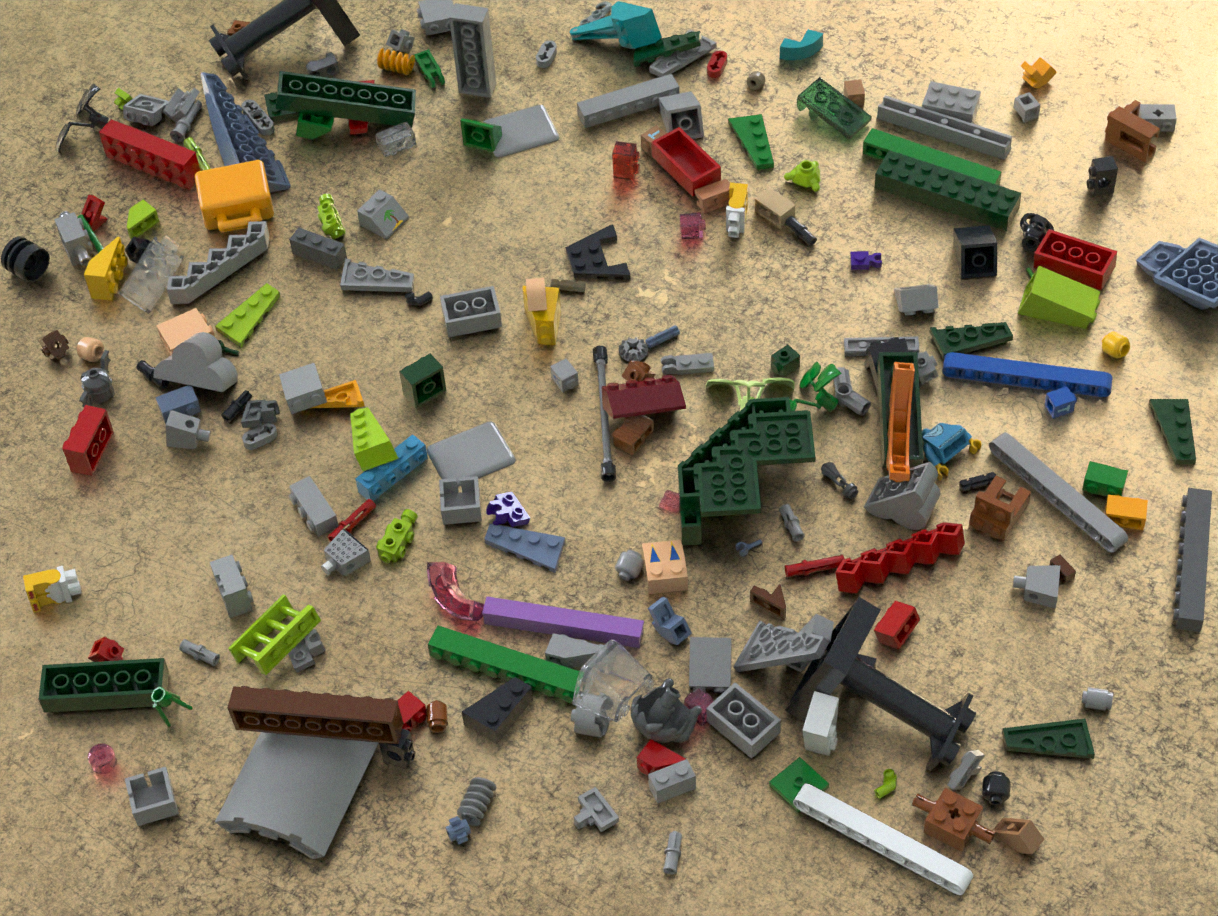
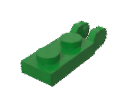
M429 49L414 54L415 62L425 79L428 80L431 88L436 87L435 80L433 79L436 76L441 85L445 84V78L441 73V69Z

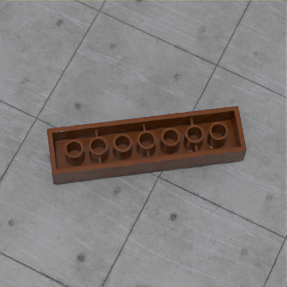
M233 686L227 707L236 730L399 744L404 723L397 700L391 698L377 699L369 696L353 697L351 695L341 696L330 693L318 694L309 691L295 692L287 689L271 690L269 688L259 689L248 686Z

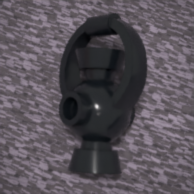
M1024 214L1020 221L1024 237L1022 247L1028 252H1035L1046 235L1045 229L1054 231L1053 225L1039 214Z

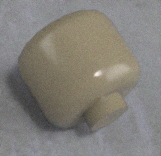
M754 71L748 76L746 82L750 89L758 90L764 85L766 79L763 73Z

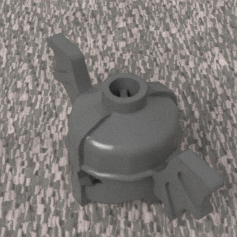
M104 350L101 356V368L89 369L82 373L80 377L81 387L84 390L79 399V402L83 404L82 407L85 405L93 406V402L101 404V402H106L115 395L112 379L108 371V365L111 361L108 356V350Z

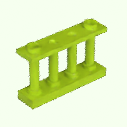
M283 594L228 649L237 663H240L248 656L254 660L260 672L267 675L321 622V619L311 605H307L301 612L293 609L288 598ZM287 615L294 618L288 625L280 623ZM273 629L281 631L274 639L267 637ZM260 642L267 645L260 653L253 650Z

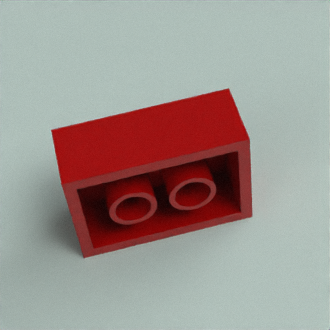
M85 405L82 412L79 413L78 420L75 426L71 428L70 435L62 447L71 472L89 476L93 475L114 433L106 409Z

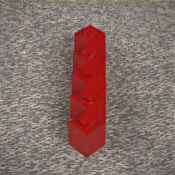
M943 522L937 524L936 529L930 531L924 529L911 534L912 538L907 540L897 539L887 543L883 549L876 550V548L860 553L861 557L851 560L849 557L842 560L835 572L838 591L858 593L864 582L883 584L889 572L909 574L914 563L934 564L940 553L959 555L965 544L963 524Z

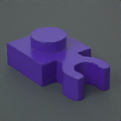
M868 251L850 252L851 270H869V266L882 267L881 253L869 255Z

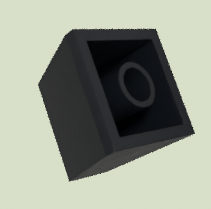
M989 225L953 228V245L961 279L997 276L998 242Z

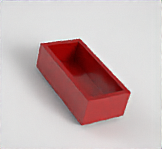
M680 127L651 142L652 157L692 197L696 196L694 190L721 181V166Z

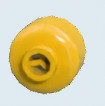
M1112 331L1103 337L1102 350L1115 359L1124 357L1130 350L1129 339L1118 332Z

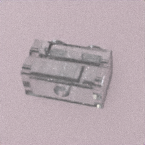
M407 121L375 134L377 146L385 157L395 155L399 151L416 145L415 133Z

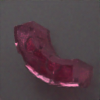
M427 562L429 587H432L435 595L434 599L440 607L459 619L479 621L483 617L484 604L469 600L463 594L457 581V567L446 562Z

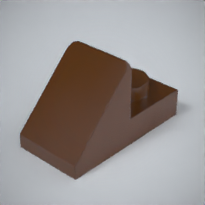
M781 584L777 586L772 594L754 585L750 590V602L784 620L786 618V604Z

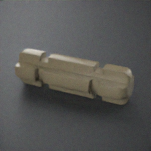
M551 279L550 287L560 288V290L564 291L577 290V292H585L586 282L578 281L576 283L574 280L561 279L559 281V279Z

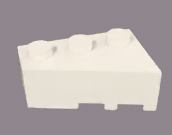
M814 691L802 730L805 750L830 756L831 750L835 751L838 738H836L838 697Z

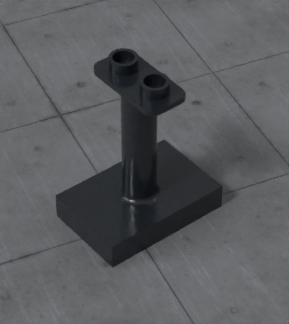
M283 0L231 36L220 33L215 25L212 24L210 28L215 36L208 41L220 57L227 53L228 56L223 58L221 62L230 75L233 77L240 72L247 81L249 76L244 70L245 57L315 9L321 12L344 46L355 40L360 34L337 0Z
M858 597L833 629L831 641L825 649V654L820 659L811 661L785 711L805 723L814 691L830 695L841 684L930 738L932 755L926 765V769L931 771L939 762L949 766L961 746L953 740L956 731L959 730L965 733L976 716V711L969 708L974 695L968 692L960 702L943 710L857 658L856 656L881 609Z

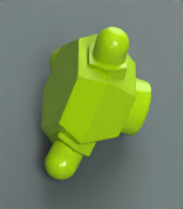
M804 160L791 172L785 173L784 179L787 181L792 180L798 186L806 189L810 187L814 192H818L820 190L819 182L821 181L820 169L818 168L819 163L817 161Z

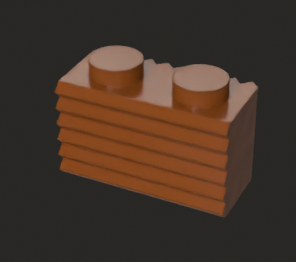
M644 415L626 417L622 426L616 428L613 432L614 446L621 449V451L627 452V454L633 455L654 431V421Z

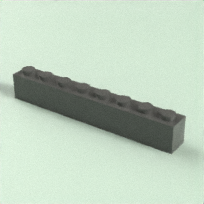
M1188 487L1187 494L1182 496L1181 506L1185 507V509L1181 511L1180 522L1183 523V527L1180 526L1179 538H1182V543L1179 542L1178 554L1181 555V559H1178L1176 568L1177 571H1180V575L1176 576L1175 587H1179V591L1175 592L1174 603L1178 605L1177 608H1174L1173 620H1176V629L1201 632L1204 622L1212 502L1211 490Z

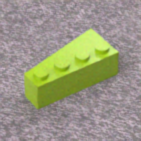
M368 407L357 409L350 413L354 455L362 471L399 459L391 441Z

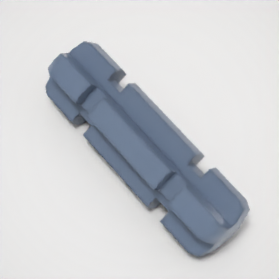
M674 325L647 338L645 343L648 345V348H652L680 334V331Z

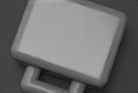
M536 105L483 121L502 127V137L493 151L496 157H504L559 140V134L543 105Z
M491 421L429 445L426 449L441 479L457 478L458 487L461 486L460 478L473 476L481 478L508 467L516 461L498 427Z

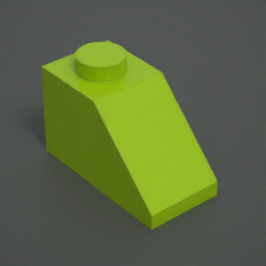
M141 200L129 209L127 230L130 239L139 237L160 222L156 209L144 200Z

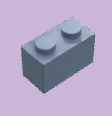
M191 385L155 397L165 424L171 410L189 416L201 412L198 399Z

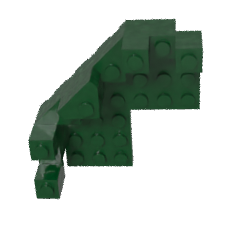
M789 397L750 399L741 411H737L727 420V423L722 428L719 427L710 435L708 441L700 444L686 461L678 464L682 545L702 544L701 517L761 513L757 465L809 463L816 461L810 411H791Z

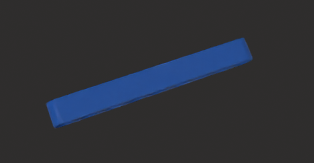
M954 352L945 355L942 369L943 374L950 378L1050 391L1067 386L1071 393L1096 397H1108L1111 394L1113 380L1110 373Z

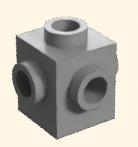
M392 29L386 45L393 48L397 53H409L415 38L410 36V32L400 29L398 31Z
M927 351L917 353L921 384L938 377L939 375L935 368L938 364L934 356L929 357Z

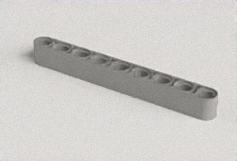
M1004 432L989 443L991 452L1108 552H1115L1128 541V536L1121 527L1010 434Z

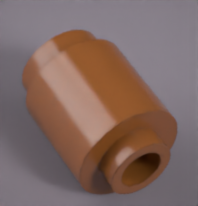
M439 700L432 701L426 707L427 726L431 732L440 733L445 731L448 725L447 705Z

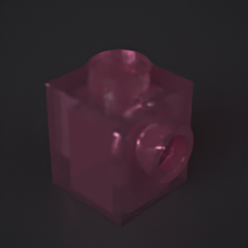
M701 212L679 214L681 239L702 238L703 230H706L705 219L701 218Z
M698 688L694 693L691 692L686 696L684 705L688 709H692L696 705L702 707L696 722L703 726L707 723L706 708L714 701L710 694L704 693Z

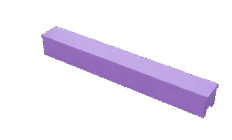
M486 597L482 611L484 623L487 625L551 635L553 633L558 635L564 634L571 638L640 648V641L644 632V620L494 597Z

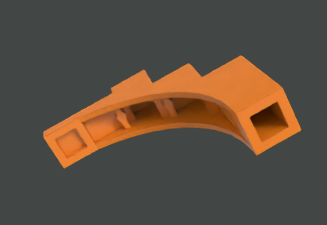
M894 362L889 403L890 418L886 467L887 471H889V480L895 482L910 480L909 434L915 372L913 363Z

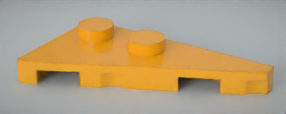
M353 380L324 390L327 402L312 408L364 407L365 405L357 381Z

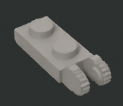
M712 353L675 357L668 355L661 358V364L664 365L662 373L665 375L714 371Z

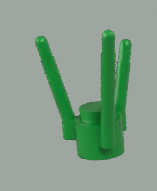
M160 686L151 694V699L154 702L152 707L158 711L168 727L171 724L161 707H168L172 702H175L189 710L193 709L192 706L179 700L180 696Z

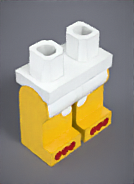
M730 182L729 206L726 207V231H728L729 237L738 238L739 234L744 233L748 209V184Z
M59 566L57 570L50 569L23 576L25 590L33 613L41 611V606L52 603L61 604L65 601L66 603L72 602L71 596L82 593L75 569L64 571L63 566Z

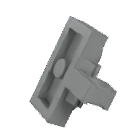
M979 750L966 752L961 759L962 764L951 773V780L947 785L952 790L962 789L971 775L979 773L982 767L978 765L985 755Z
M596 787L578 796V802L583 807L580 813L574 816V824L578 829L588 824L590 826L595 824L602 832L619 822V817Z

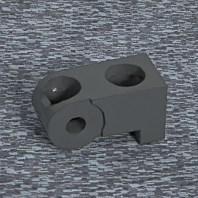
M332 52L327 53L326 58L310 61L306 65L308 75L330 77L340 73L338 61Z

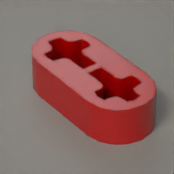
M719 50L712 54L707 64V75L709 77L718 78L722 75L727 65V53L725 51Z

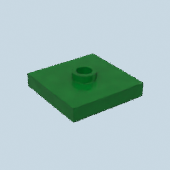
M801 757L797 758L769 781V786L798 813L800 810L794 806L793 801L804 784H810L823 792L829 788V783Z

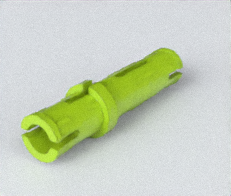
M192 137L186 138L183 141L184 146L196 152L200 171L211 169L202 155L201 148L196 145Z

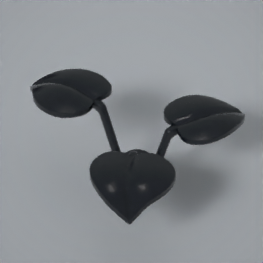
M93 83L89 90H85L76 108V115H79L81 110L90 113L88 121L91 124L77 122L65 124L56 141V149L59 153H61L62 143L72 125L91 127L93 129L96 126L102 129L108 123L109 117L98 113L88 105L92 97L101 90L96 84Z

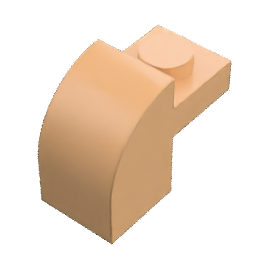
M544 277L526 279L528 311L547 310Z

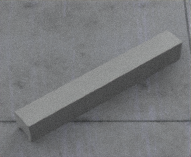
M886 95L883 97V102L878 105L877 119L1003 160L1007 158L1012 149V136Z

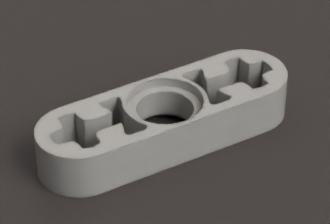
M246 100L242 103L243 114L248 116L260 134L268 136L275 131L273 121L254 100ZM256 116H262L260 119H254Z

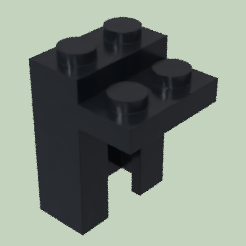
M893 337L885 343L876 341L871 343L866 349L867 359L864 364L866 369H871L877 394V359L879 352H909L905 338Z

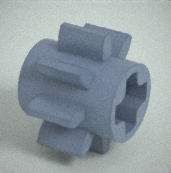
M458 816L449 819L450 824L445 828L450 841L456 840L458 844L468 841L467 835L471 834V830L467 820H460Z

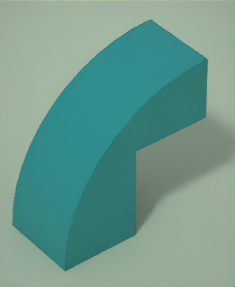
M808 29L801 42L784 38L780 45V59L801 60L813 56L823 47L824 33Z

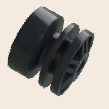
M22 236L10 240L1 254L2 267L29 283L39 280L44 275L50 261L48 251Z

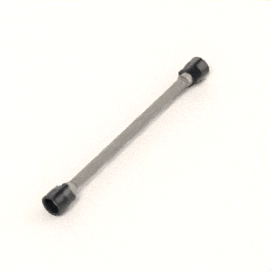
M596 346L593 348V362L596 363L598 369L604 456L603 463L600 465L601 479L605 482H612L616 479V465L611 460L608 413L603 409L602 386H606L605 365L608 363V353L605 346Z

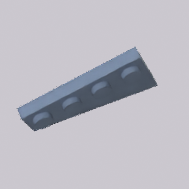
M489 524L484 539L487 545L506 553H514L516 557L528 559L539 567H547L553 573H556L565 545V537Z

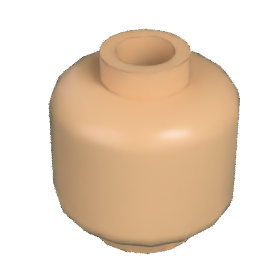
M84 337L77 345L78 356L90 362L99 361L104 352L103 343L95 338Z

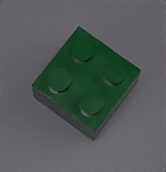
M431 353L399 371L403 395L415 408L446 391L443 366Z

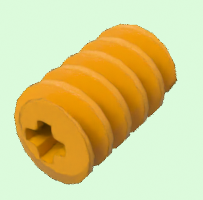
M381 48L377 56V64L379 69L409 75L415 64V55H411L409 58V54L406 53L403 57L402 52H399L397 55V52L394 50L391 53L390 49L385 51L384 48Z

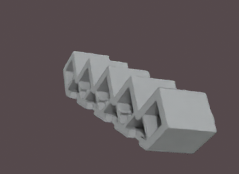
M266 221L248 222L247 235H229L227 248L209 249L207 262H189L187 276H169L167 293L170 303L189 304L267 250L269 231Z

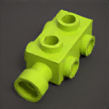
M321 195L319 197L320 206L317 207L319 211L318 218L323 224L322 229L324 233L330 235L334 240L345 234L346 230L343 227L337 209L334 207L332 195Z
M405 509L401 515V520L394 518L391 524L387 525L385 535L378 541L376 546L378 556L383 562L390 563L392 561L396 563L399 558L402 559L406 553L405 546L407 543H412L415 536L412 525L416 522L418 515L414 511Z

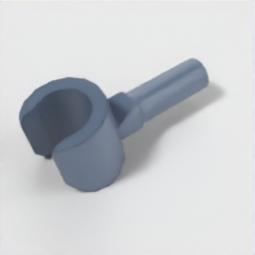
M759 539L750 544L738 542L735 547L739 551L740 556L745 557L748 554V550L762 544V541Z

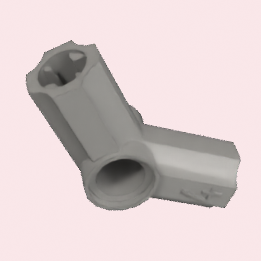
M838 367L837 369L842 374L833 379L835 398L838 399L837 405L841 407L847 406L860 416H864L868 412L871 402L852 390L849 370L845 369V367Z

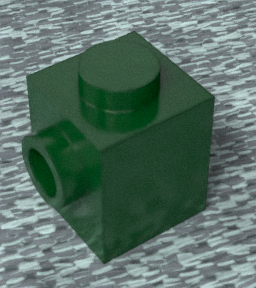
M789 345L784 346L771 355V369L782 378L800 367V354Z

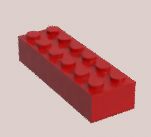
M110 119L99 131L105 155L109 159H114L124 165L132 166L137 170H142L152 176H157L189 190L195 185L194 176L200 171L196 152L113 119Z

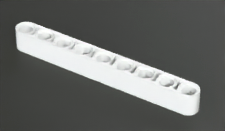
M804 784L793 801L794 806L800 811L954 894L963 895L974 877L973 873L966 867L810 784Z

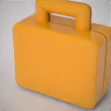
M261 160L203 170L195 174L200 209L207 230L219 229L220 232L225 233L248 228V222H258L274 216L265 167Z

